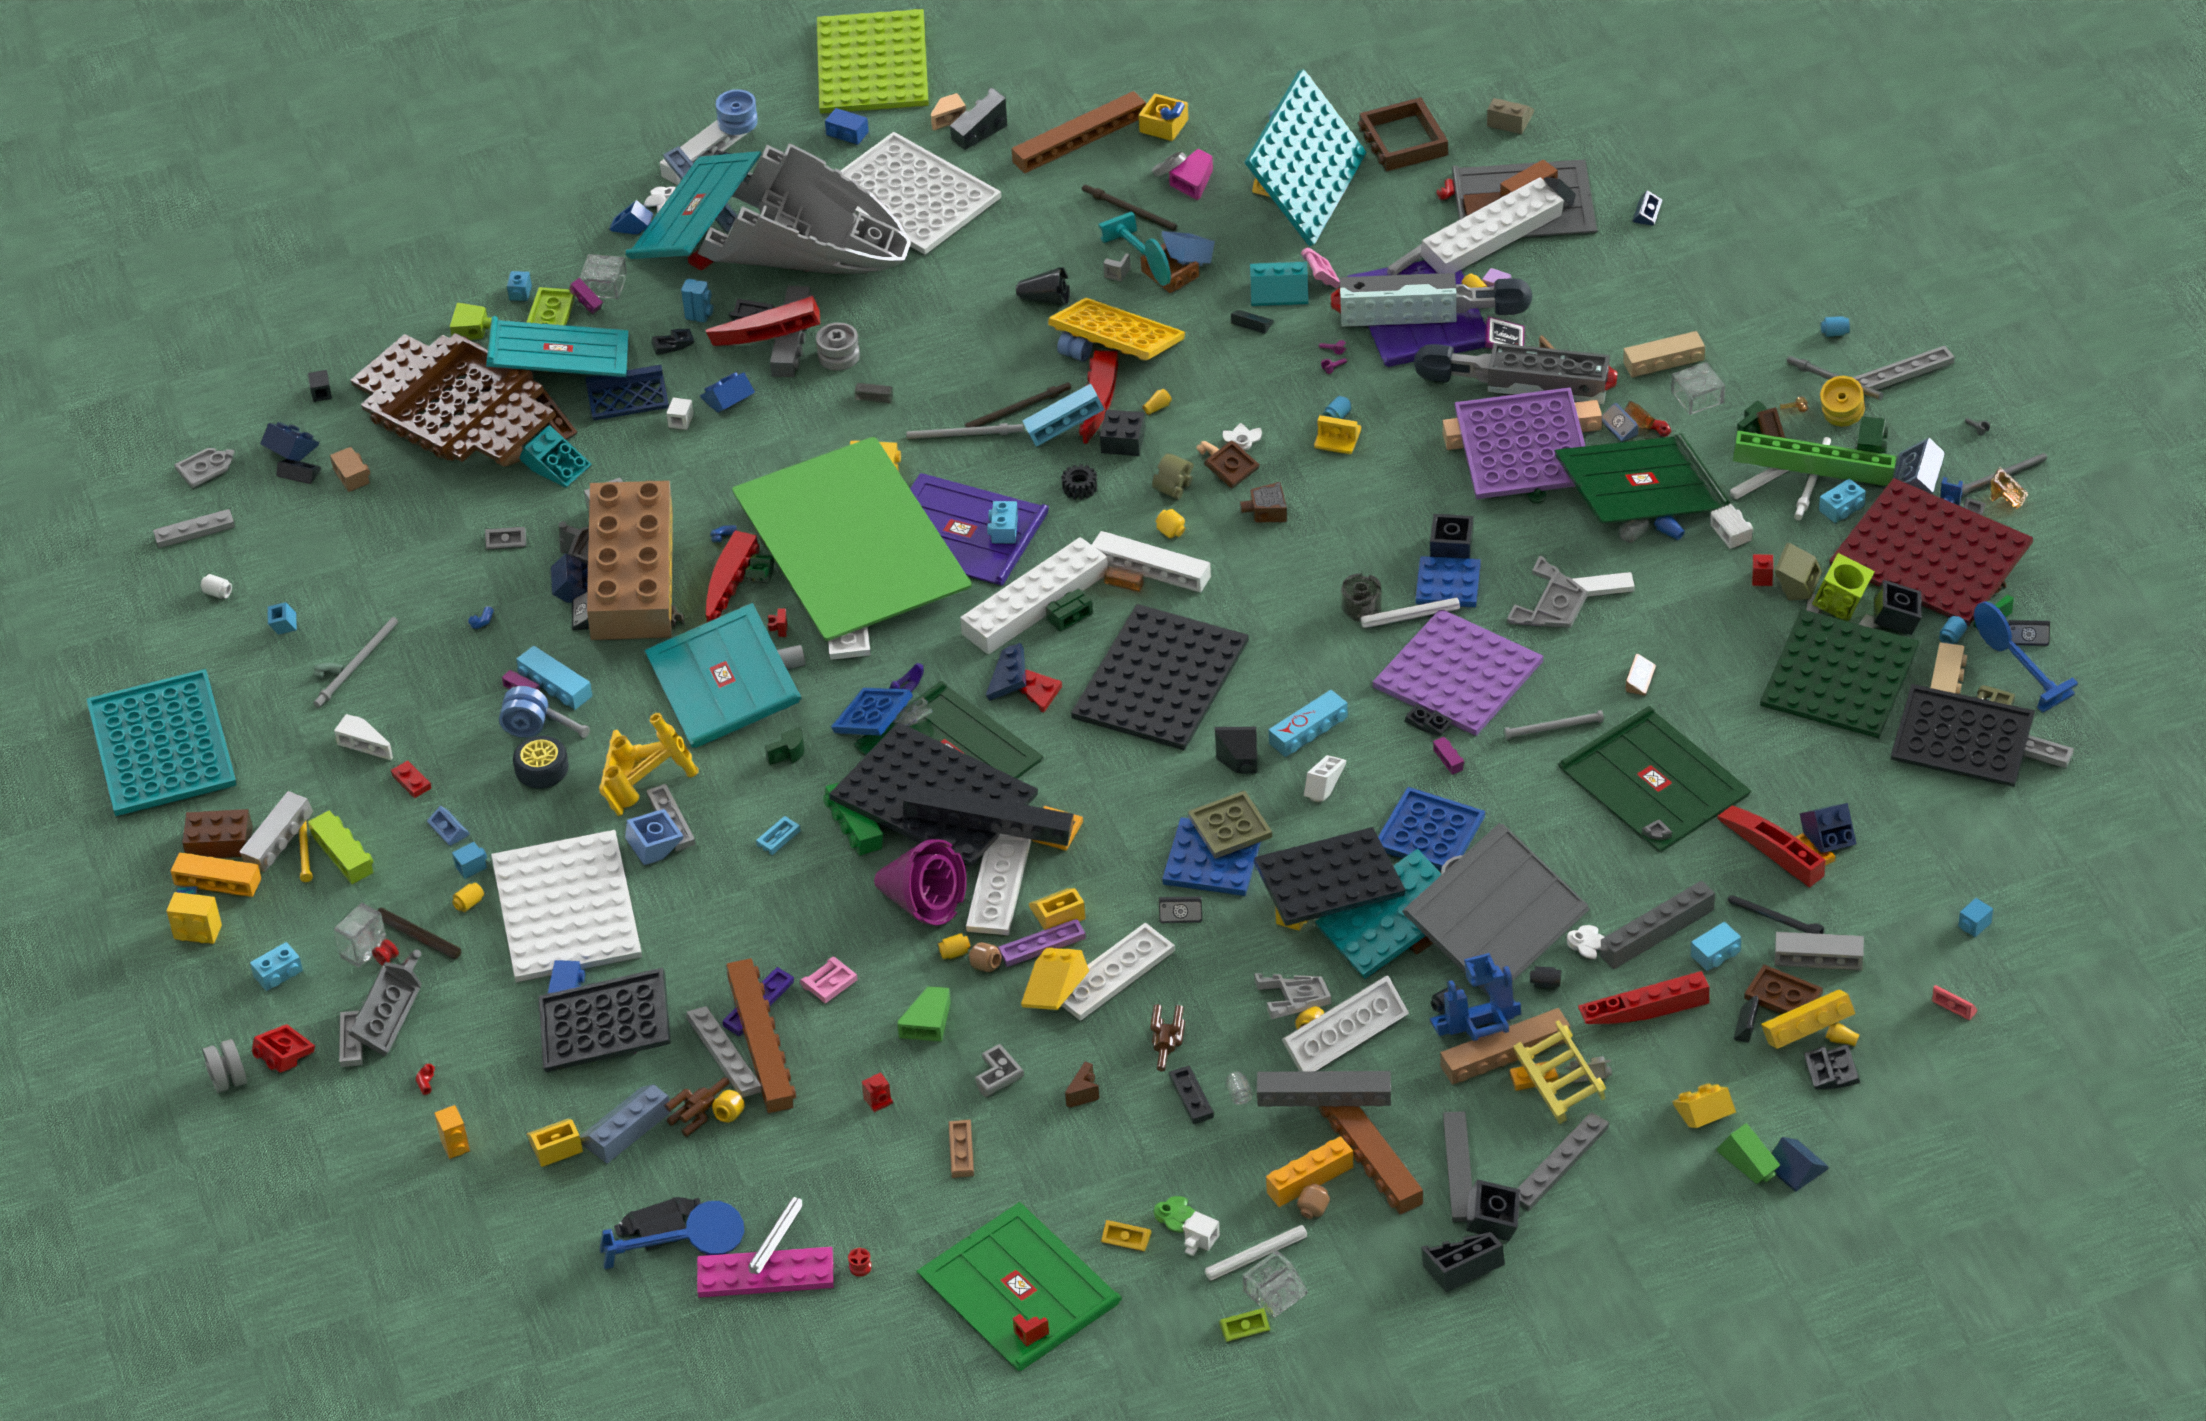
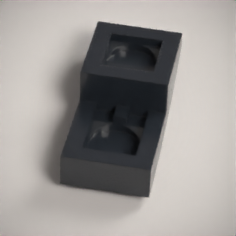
M690 328L671 329V335L652 336L651 343L655 354H664L694 344V338Z

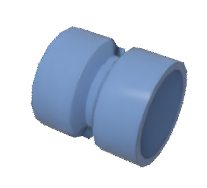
M1067 331L1061 334L1057 345L1059 354L1068 357L1072 356V358L1082 362L1088 359L1093 348V342L1088 341L1087 338L1073 336Z

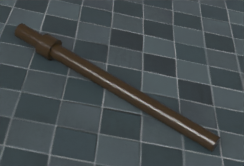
M1086 184L1082 186L1083 192L1092 195L1093 198L1099 201L1104 200L1172 231L1177 229V224L1106 194L1100 188L1095 189Z
M1067 382L1057 387H1049L1045 392L965 423V428L979 427L1045 399L1056 398L1060 393L1070 390L1071 385Z

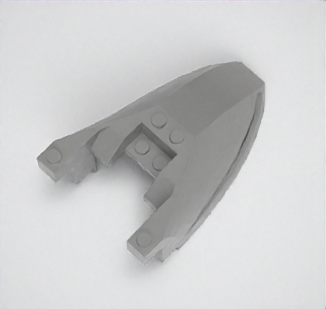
M789 143L785 152L766 145L753 172L747 174L732 195L758 208L760 214L742 206L727 235L714 228H709L698 254L715 262L758 265L827 274H860L885 270L903 263L911 242L899 221L871 192L863 189L855 180H850L842 175L840 170H833L826 166L825 161ZM858 206L869 215L859 212L857 216L854 214V211Z

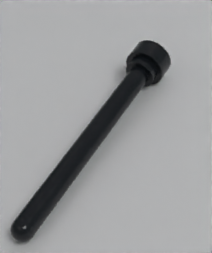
M1734 895L1728 897V902L1802 932L1811 934L1824 933L1825 928L1823 925L1817 923L1808 925Z

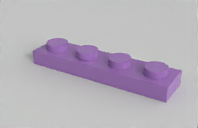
M1075 919L999 946L998 949L1004 963L1009 967L1041 955L1046 948L1059 949L1086 939V934L1079 921Z

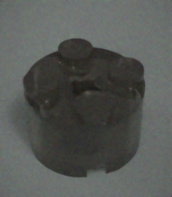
M1362 573L1348 576L1343 581L1341 587V607L1344 613L1357 622L1361 621L1362 616L1380 613L1382 607L1380 581L1372 575H1369V577L1362 576Z

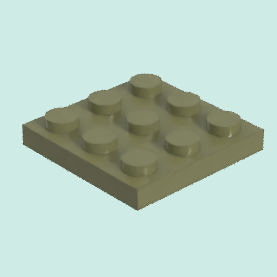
M1245 790L1188 811V818L1215 859L1272 838L1271 829Z

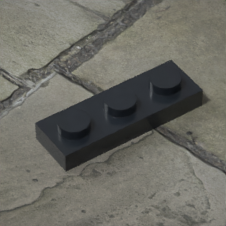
M1190 1065L1170 1071L1169 1078L1193 1125L1214 1118V1112Z

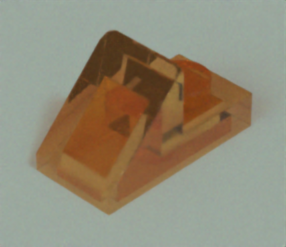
M2001 467L1997 469L1990 481L1992 502L2003 496L2015 509H2018L2029 494Z

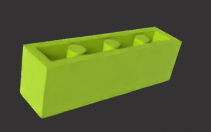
M329 810L308 821L313 839L351 884L373 874L372 864H374L371 855L363 851L361 843L353 839L351 831L343 827L342 821L338 816L335 817Z

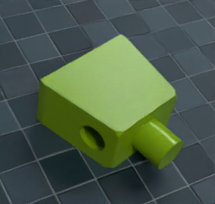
M457 303L450 324L451 336L456 333L462 337L465 336L469 340L482 339L485 330L490 329L491 318H487L486 308Z

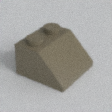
M1493 98L1487 109V126L1522 134L1534 113V109L1519 103Z

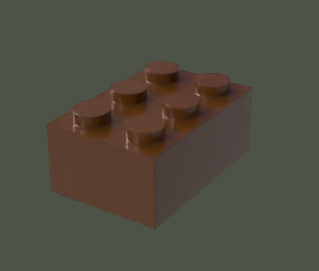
M249 809L186 812L182 841L184 852L186 854L213 858L242 857L240 850L252 835L253 825Z

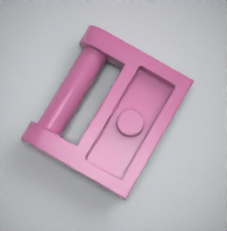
M1310 248L1302 250L1301 255L1304 260H1307L1313 270L1314 278L1322 280L1327 286L1330 284L1337 288L1340 285V280L1328 260Z
M831 957L827 960V964L809 977L805 976L802 978L800 984L805 990H809L826 1004L858 979L856 973L837 958Z

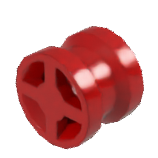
M384 939L381 942V946L375 947L372 950V955L379 964L383 965L385 962L390 963V959L396 958L399 955V951L390 940Z
M855 1248L848 1254L849 1269L853 1275L862 1277L871 1271V1257L868 1250Z

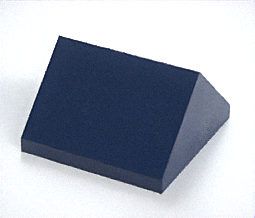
M1782 1137L1771 1152L1780 1164L1775 1170L1776 1176L1795 1192L1829 1169L1828 1165L1796 1139Z

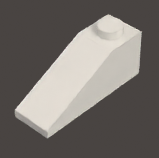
M346 714L334 730L337 745L388 760L393 758L390 743L360 717Z
M1328 755L1325 756L1307 772L1304 796L1310 797L1312 801H1324L1331 794L1347 760Z

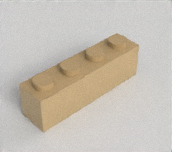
M1694 331L1624 348L1623 363L1632 378L1702 361L1705 358V345L1698 332Z
M1940 642L1930 688L1957 694L1961 693L1962 684H1959V681L1963 682L1965 669H1962V667H1966L1968 656L1964 654L1965 646Z

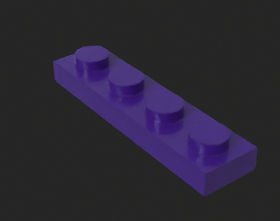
M776 967L761 982L765 989L764 1000L768 999L771 1006L794 983V977ZM735 1008L722 1021V1025L740 1037L744 1032L737 1008Z

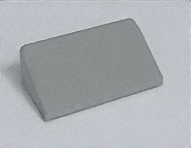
M525 527L485 530L486 549L526 547Z

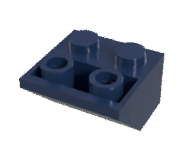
M277 422V424L268 423L260 444L287 459L300 461L318 447L320 442L313 439L314 435L304 431L303 433L300 432V428L295 425L289 424L288 426Z
M565 553L551 566L552 595L567 603H572L574 598L588 592V565L579 561L576 557Z
M1848 803L1799 813L1804 835L1821 853L1857 844Z

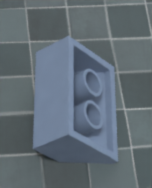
M1930 438L1917 443L1899 453L1893 478L1932 494L1940 466L1942 465L1944 452Z

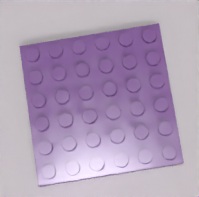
M1571 387L1455 402L1454 408L1476 499L1534 492L1535 488L1543 491L1575 486L1554 452L1556 449L1585 446Z
M1438 610L1373 681V688L1411 706L1418 704L1431 713L1437 710L1451 719L1452 725L1477 736L1541 665L1543 655L1452 613Z

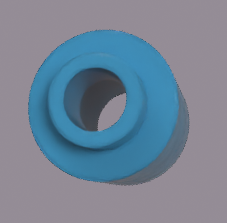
M1843 316L1825 317L1824 321L1821 322V333H1825L1826 337L1844 336L1850 332L1849 318H1844Z
M1336 397L1325 408L1323 416L1343 419L1351 411L1350 401L1346 397Z
M1958 616L1950 617L1940 631V641L1942 643L1956 644L1967 630L1965 620Z

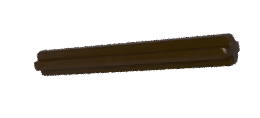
M382 907L375 912L376 919L451 958L458 959L461 956L460 947Z

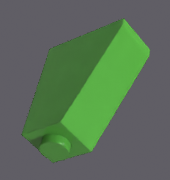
M928 986L898 1020L899 1038L942 1042L951 1003L949 988Z
M1747 1123L1730 1134L1716 1149L1719 1154L1756 1184L1762 1180L1767 1183L1777 1175L1775 1170L1780 1164Z

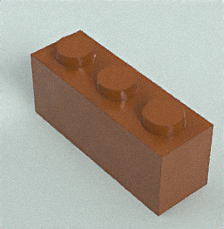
M1543 159L1500 183L1501 198L1540 177L1543 180L1546 177L1558 179V170Z

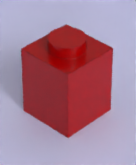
M1753 554L1752 586H1773V555Z

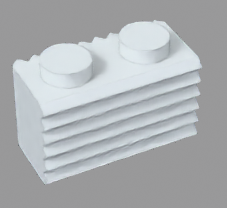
M1729 504V506L1726 505L1711 512L1710 525L1719 534V537L1723 539V542L1725 541V544L1729 546V549L1752 540L1753 527L1750 522H1746L1743 519L1740 510H1736Z

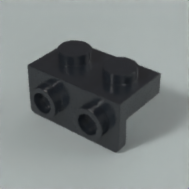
M737 298L734 312H730L729 316L732 321L775 307L773 304Z

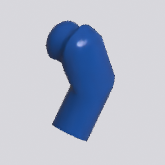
M1177 102L1172 110L1166 107L1161 109L1160 114L1164 120L1178 118L1185 105L1182 102Z
M721 526L712 530L710 536H712L711 541L713 543L721 542V536L733 535L734 531H737V526Z
M485 607L481 617L471 616L468 623L473 629H479L488 625L494 612L493 608Z

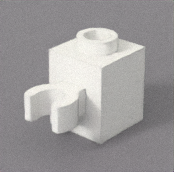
M1195 1211L1192 1217L1185 1221L1183 1226L1186 1241L1184 1246H1187L1185 1253L1194 1256L1198 1247L1209 1251L1220 1236L1219 1221Z

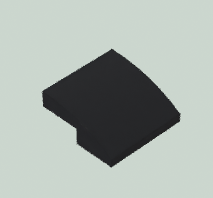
M1848 1044L1829 1051L1824 1046L1804 1053L1815 1089H1835L1861 1083Z

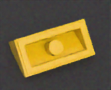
M1106 1220L1101 1242L1145 1252L1152 1231L1142 1227Z

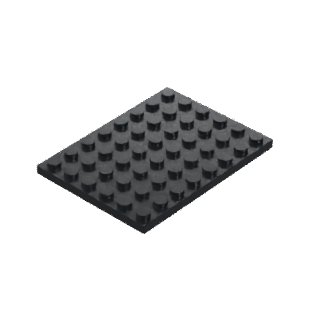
M1137 604L1072 710L1071 718L1185 751L1248 643L1249 635Z
M898 722L829 793V799L918 843L932 839L947 841L952 844L951 848L955 853H960L964 865L971 868L1000 834L903 816V802L909 784L1029 805L1038 795V789Z

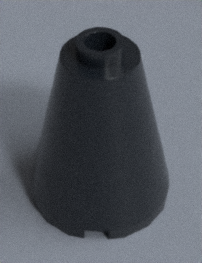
M1058 267L1021 280L1016 285V295L1021 300L1066 305L1070 298V285H1066L1065 279H1068V274L1064 267Z

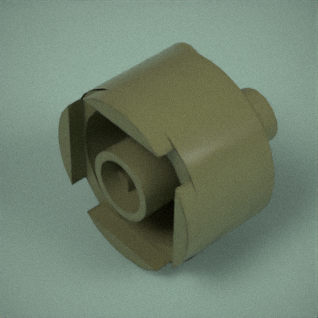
M1167 453L1157 467L1160 470L1158 475L1154 474L1152 488L1179 500L1183 494V488L1185 486L1189 487L1192 482L1193 476L1190 474L1194 464L1174 454Z

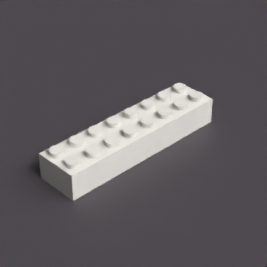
M1540 177L1423 239L1420 255L1438 274L1455 273L1560 217L1564 200Z
M1081 537L961 616L962 635L989 655L1046 616V606L1050 602L1057 601L1064 597L1066 593L1073 592L1078 588L1084 591L1108 574L1107 556Z

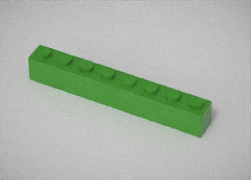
M1737 431L1733 453L1734 462L1838 479H1851L1852 481L1880 486H1888L1892 481L1896 456L1743 431Z

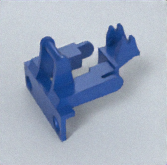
M1490 953L1464 959L1466 978L1473 987L1484 984L1485 989L1490 995V1003L1468 1008L1466 994L1462 989L1456 991L1455 984L1451 980L1447 982L1448 992L1444 993L1446 1014L1430 1018V1023L1438 1036L1445 1034L1453 1035L1466 1031L1473 1041L1499 1032L1508 1033L1509 1026L1506 1020L1522 1015L1520 1002L1516 1003L1513 999L1512 975L1509 967L1505 966L1501 971L1498 965L1495 966ZM1491 1022L1496 1023L1495 1025L1480 1029L1475 1028L1476 1026L1488 1024Z

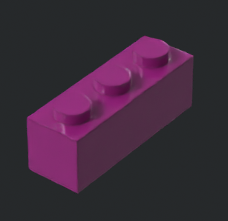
M580 278L570 284V293L585 306L587 311L594 314L601 309L603 302Z
M509 670L502 677L503 686L508 689L517 686H528L540 691L539 685L536 682L519 675L517 672Z
M1445 737L1434 740L1433 751L1449 772L1453 775L1463 771L1464 760L1458 755L1457 750L1453 749L1450 741H1447Z

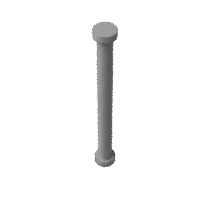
M548 707L546 716L578 732L582 738L588 736L590 732L588 726H582Z
M1598 710L1597 713L1518 728L1510 729L1506 727L1504 728L1506 740H1510L1511 737L1579 724L1596 721L1602 723L1604 722L1602 710Z

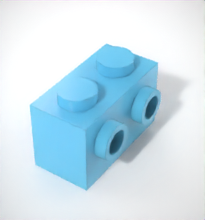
M1848 479L1820 496L1819 511L1831 521L1837 523L1865 506L1866 491L1851 479Z
M993 501V509H989V521L991 523H988L987 533L991 535L992 543H1016L1017 501Z
M1723 922L1691 942L1690 956L1706 971H1709L1714 967L1720 966L1722 962L1736 956L1741 951V936L1727 923Z
M287 942L250 962L254 978L266 991L303 971L300 957Z

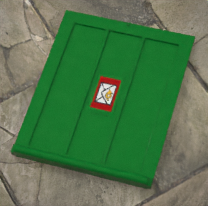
M1018 1202L916 1271L1017 1371L1024 1370L1122 1301L1120 1294L1111 1289L1021 1202ZM1018 1314H1021L1026 1321L1033 1317H1038L1039 1320L1045 1317L1049 1324V1334L1026 1346L1014 1333L1012 1318Z

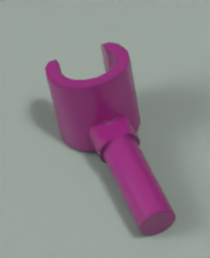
M1339 340L1336 344L1319 343V348L1331 349L1337 355H1341L1347 350V348L1343 347L1346 344L1344 340Z
M1344 358L1332 362L1330 359H1324L1321 361V367L1325 369L1326 373L1331 374L1335 367L1347 363V360Z

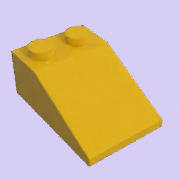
M1046 948L1035 961L1021 1002L1022 1007L1058 1010L1089 972L1082 950Z

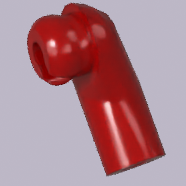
M1446 179L1444 182L1445 188L1441 187V191L1437 190L1436 194L1439 199L1446 200L1454 195L1455 188L1452 179Z
M1646 419V429H1654L1663 437L1671 433V428L1665 421Z
M425 1064L416 1075L417 1085L423 1095H428L432 1091L429 1084L435 1071V1067L432 1064Z

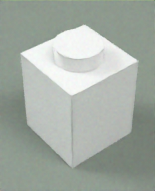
M672 399L667 411L668 427L688 429L694 415L692 400Z

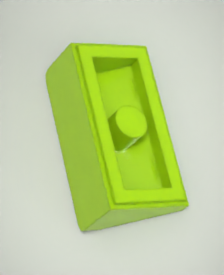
M1264 1308L1219 1320V1325L1226 1342L1270 1330Z

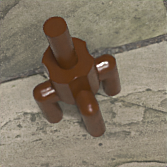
M1159 1004L1153 1006L1150 1029L1153 1031L1152 1043L1154 1044V1051L1159 1052L1157 1070L1160 1072L1165 1071L1167 1056L1175 1051V1046L1182 1045L1185 1020L1182 1019L1184 1008L1181 1005L1175 1006L1173 1023L1171 1025L1163 1024L1164 1020L1161 1018L1162 1006Z
M723 1077L710 1089L705 1087L699 1088L693 1094L689 1089L682 1090L664 1105L665 1109L670 1112L683 1101L685 1103L666 1119L667 1123L670 1126L678 1120L686 1123L695 1116L696 1119L681 1130L682 1134L688 1137L707 1122L708 1116L705 1111L713 1105L715 1101L714 1096L730 1084L729 1080Z

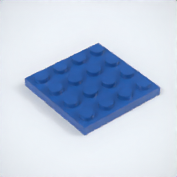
M1407 787L1378 838L1387 854L1405 858L1418 848L1435 868L1441 871L1442 866L1447 860L1465 853L1485 818V811Z
M1181 817L1162 878L1163 885L1246 896L1255 865L1254 857H1257L1261 842L1215 859L1190 819Z

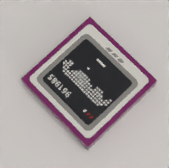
M1488 316L1486 320L1485 347L1493 349L1494 343L1524 346L1525 326Z

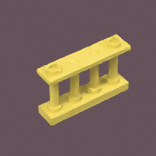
M1558 1020L1555 1022L1558 1032L1531 1048H1524L1521 1042L1514 1045L1513 1048L1515 1055L1558 1123L1561 1124L1567 1120L1565 1114L1568 1111L1567 1108L1597 1092L1601 1100L1605 1099L1604 1090L1606 1087L1600 1077L1596 1079L1571 1040L1573 1035L1568 1026H1563ZM1564 1040L1569 1050L1541 1066L1540 1064L1535 1065L1532 1059H1534L1536 1054ZM1573 1057L1576 1059L1580 1066L1578 1069L1553 1083H1546L1543 1078L1546 1076V1072ZM1586 1075L1591 1083L1590 1086L1563 1101L1562 1099L1557 1100L1554 1095L1557 1093V1090Z

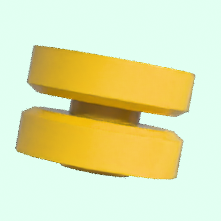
M1836 376L1829 379L1822 386L1820 392L1822 413L1829 423L1844 427L1850 426L1861 419L1865 411L1863 388L1859 381L1849 376Z

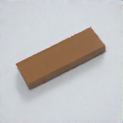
M971 1120L949 1121L952 1178L974 1176Z

